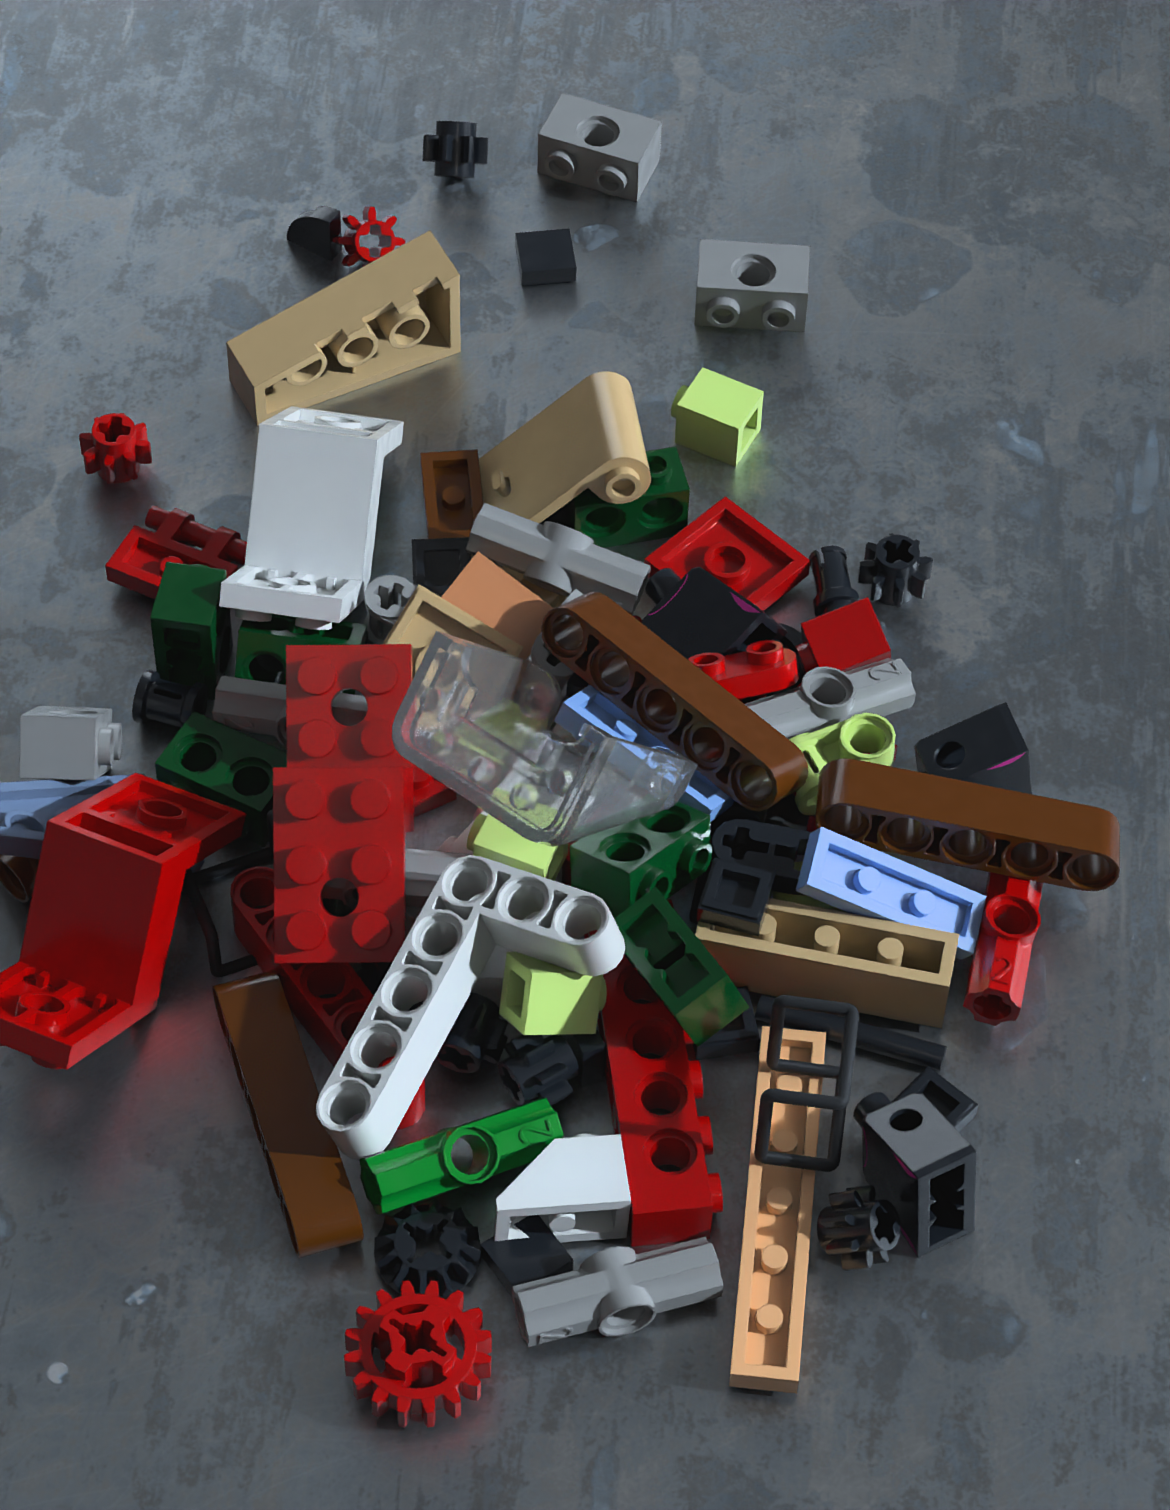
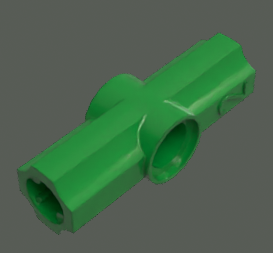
M543 1097L459 1126L443 1128L433 1135L359 1160L361 1166L360 1179L366 1198L371 1202L376 1214H383L465 1185L482 1183L491 1176L531 1163L554 1139L563 1138L564 1133L557 1112L553 1110L548 1099ZM458 1138H462L469 1143L473 1153L472 1164L465 1173L455 1168L451 1158L453 1144Z

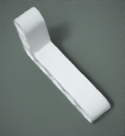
M468 855L459 857L451 862L439 877L319 1094L316 1103L317 1117L340 1151L351 1159L360 1160L382 1152L390 1143L496 945L582 975H603L616 968L623 959L625 942L604 900L593 893L481 856ZM483 893L478 898L470 900L476 894ZM540 911L533 918L524 920L531 913ZM597 930V932L589 938L580 940V938L589 931ZM453 947V949L447 952L446 954L439 955L445 949ZM424 1001L420 1007L408 1011L416 1003ZM395 1056L391 1060V1062H389L385 1066L378 1067V1065L386 1058ZM364 1112L357 1121L346 1125L351 1117Z

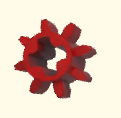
M374 206L364 207L363 220L358 221L354 216L344 215L342 220L348 228L344 236L333 238L334 243L344 245L348 254L343 258L341 264L349 267L358 261H362V267L393 251L395 246L405 244V239L395 237L391 229L396 223L397 218L395 216H387L381 221L376 220ZM370 232L371 235L378 236V247L374 246L369 249L360 246V235H367Z
M109 413L94 418L92 433H80L79 435L85 472L87 474L97 472L107 484H120L132 479L136 480L138 479L137 474L140 464L152 463L151 444L148 441L146 424L138 423L134 425V422L125 413Z

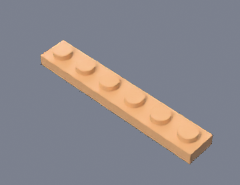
M762 1026L729 1387L797 1394L815 1170L764 1164L755 1158L754 1150L762 1093L767 1089H781L822 1095L823 1077L778 1072L770 1069L766 1062L770 1027ZM783 1028L780 1059L824 1064L826 1032ZM774 1102L768 1151L817 1157L820 1108Z

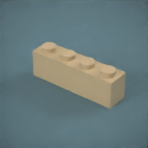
M773 898L770 899L759 936L698 921L696 937L723 968L736 987L747 986L750 992L776 997L790 995L844 1002L854 1005L859 1013L936 1028H942L959 940V934Z

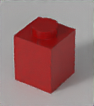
M868 597L800 623L803 643L794 646L804 674L814 668L824 666L846 672L891 658V649Z

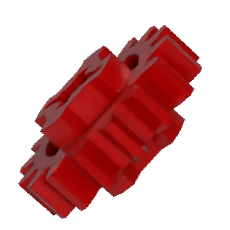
M409 1280L402 1281L400 1297L393 1299L383 1289L376 1291L377 1310L373 1311L370 1308L359 1306L356 1309V1324L358 1328H349L345 1332V1347L349 1352L344 1355L345 1374L349 1377H355L352 1380L353 1395L357 1400L373 1395L371 1399L372 1415L377 1418L385 1414L390 1408L397 1410L399 1427H406L412 1414H421L427 1428L434 1427L436 1411L443 1408L454 1419L460 1417V1397L463 1396L469 1400L478 1401L481 1397V1381L479 1379L490 1378L491 1356L487 1354L492 1352V1335L490 1330H482L483 1312L479 1307L463 1312L464 1293L460 1290L450 1294L447 1299L439 1297L438 1282L432 1280L426 1287L424 1294H415L414 1287ZM454 1334L461 1342L464 1350L462 1360L457 1357V1348L451 1345V1337ZM375 1347L380 1350V1357L385 1361V1370L382 1373L378 1370L372 1357Z

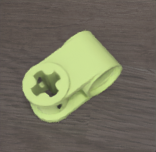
M862 713L812 733L807 732L790 738L789 740L804 753L808 763L806 783L796 791L794 799L798 810L804 815H816L819 773L824 765L833 760L841 758L856 759L893 767L896 734L892 724L878 714Z

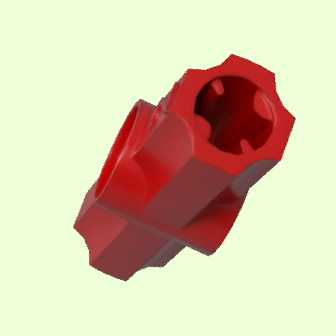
M988 873L984 894L987 897L974 954L971 955L972 961L963 1007L970 1010L974 1015L975 1021L997 1026L1001 1022L1016 1021L1020 1014L1032 944L1041 924L1038 911L1043 883Z

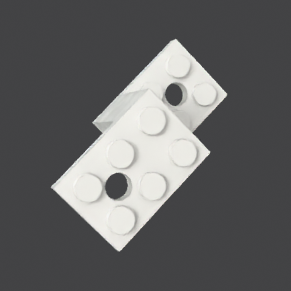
M291 406L259 424L245 565L221 582L220 607L236 609L235 617L243 620L267 622L272 620V614L296 617L295 625L302 628L329 630L332 628V622L340 623L364 600V592L370 583L383 461L388 453L401 445L404 421Z

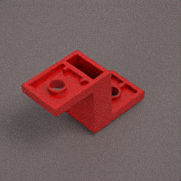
M286 645L287 767H273L274 963L393 962L406 939L405 832H414L412 645ZM344 690H357L364 695L367 701L366 716L356 725H342L333 715V701ZM335 878L349 880L358 891V904L354 911L347 916L331 914L326 910L322 902L324 887Z
M135 772L49 819L46 824L19 962L0 973V1046H7L30 1055L32 1061L42 1067L67 1070L157 1008L186 870L242 835L246 813Z

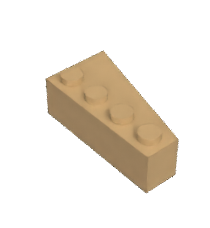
M429 230L227 341L229 380L258 426L263 421L291 406L307 408L460 353V274Z

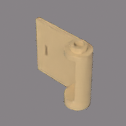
M610 371L589 375L479 458L484 503L539 524L587 488L606 502L624 504L641 497L648 490L651 483V473L631 385L624 376Z

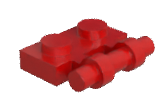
M153 505L147 512L145 526L156 530V532L154 533L134 525L106 563L105 568L108 581L156 599L166 562L188 565L202 564L210 568L224 569L228 578L238 570V565L230 563L231 561L245 565L247 541L241 539L239 532L227 527L220 526L216 530L195 521L194 515L178 508H174L170 512ZM185 543L202 548V551L187 546Z

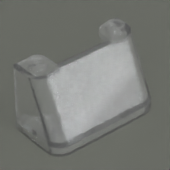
M436 631L392 725V741L395 749L402 757L525 839L551 847L564 845L670 808L684 794L698 764L677 751L661 746L647 747L612 736L603 729L586 723L583 724L578 734L582 738L576 742H567L549 730L561 703V689L558 681L551 673L529 660Z

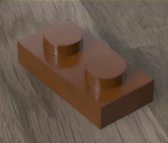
M478 449L420 453L427 539L470 537L474 521L484 504Z

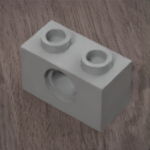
M561 93L538 133L537 173L638 202L660 161L662 121Z
M700 239L694 326L805 332L810 246Z
M38 706L20 715L19 778L96 780L111 769L113 760H120L122 725L121 723H112V708Z

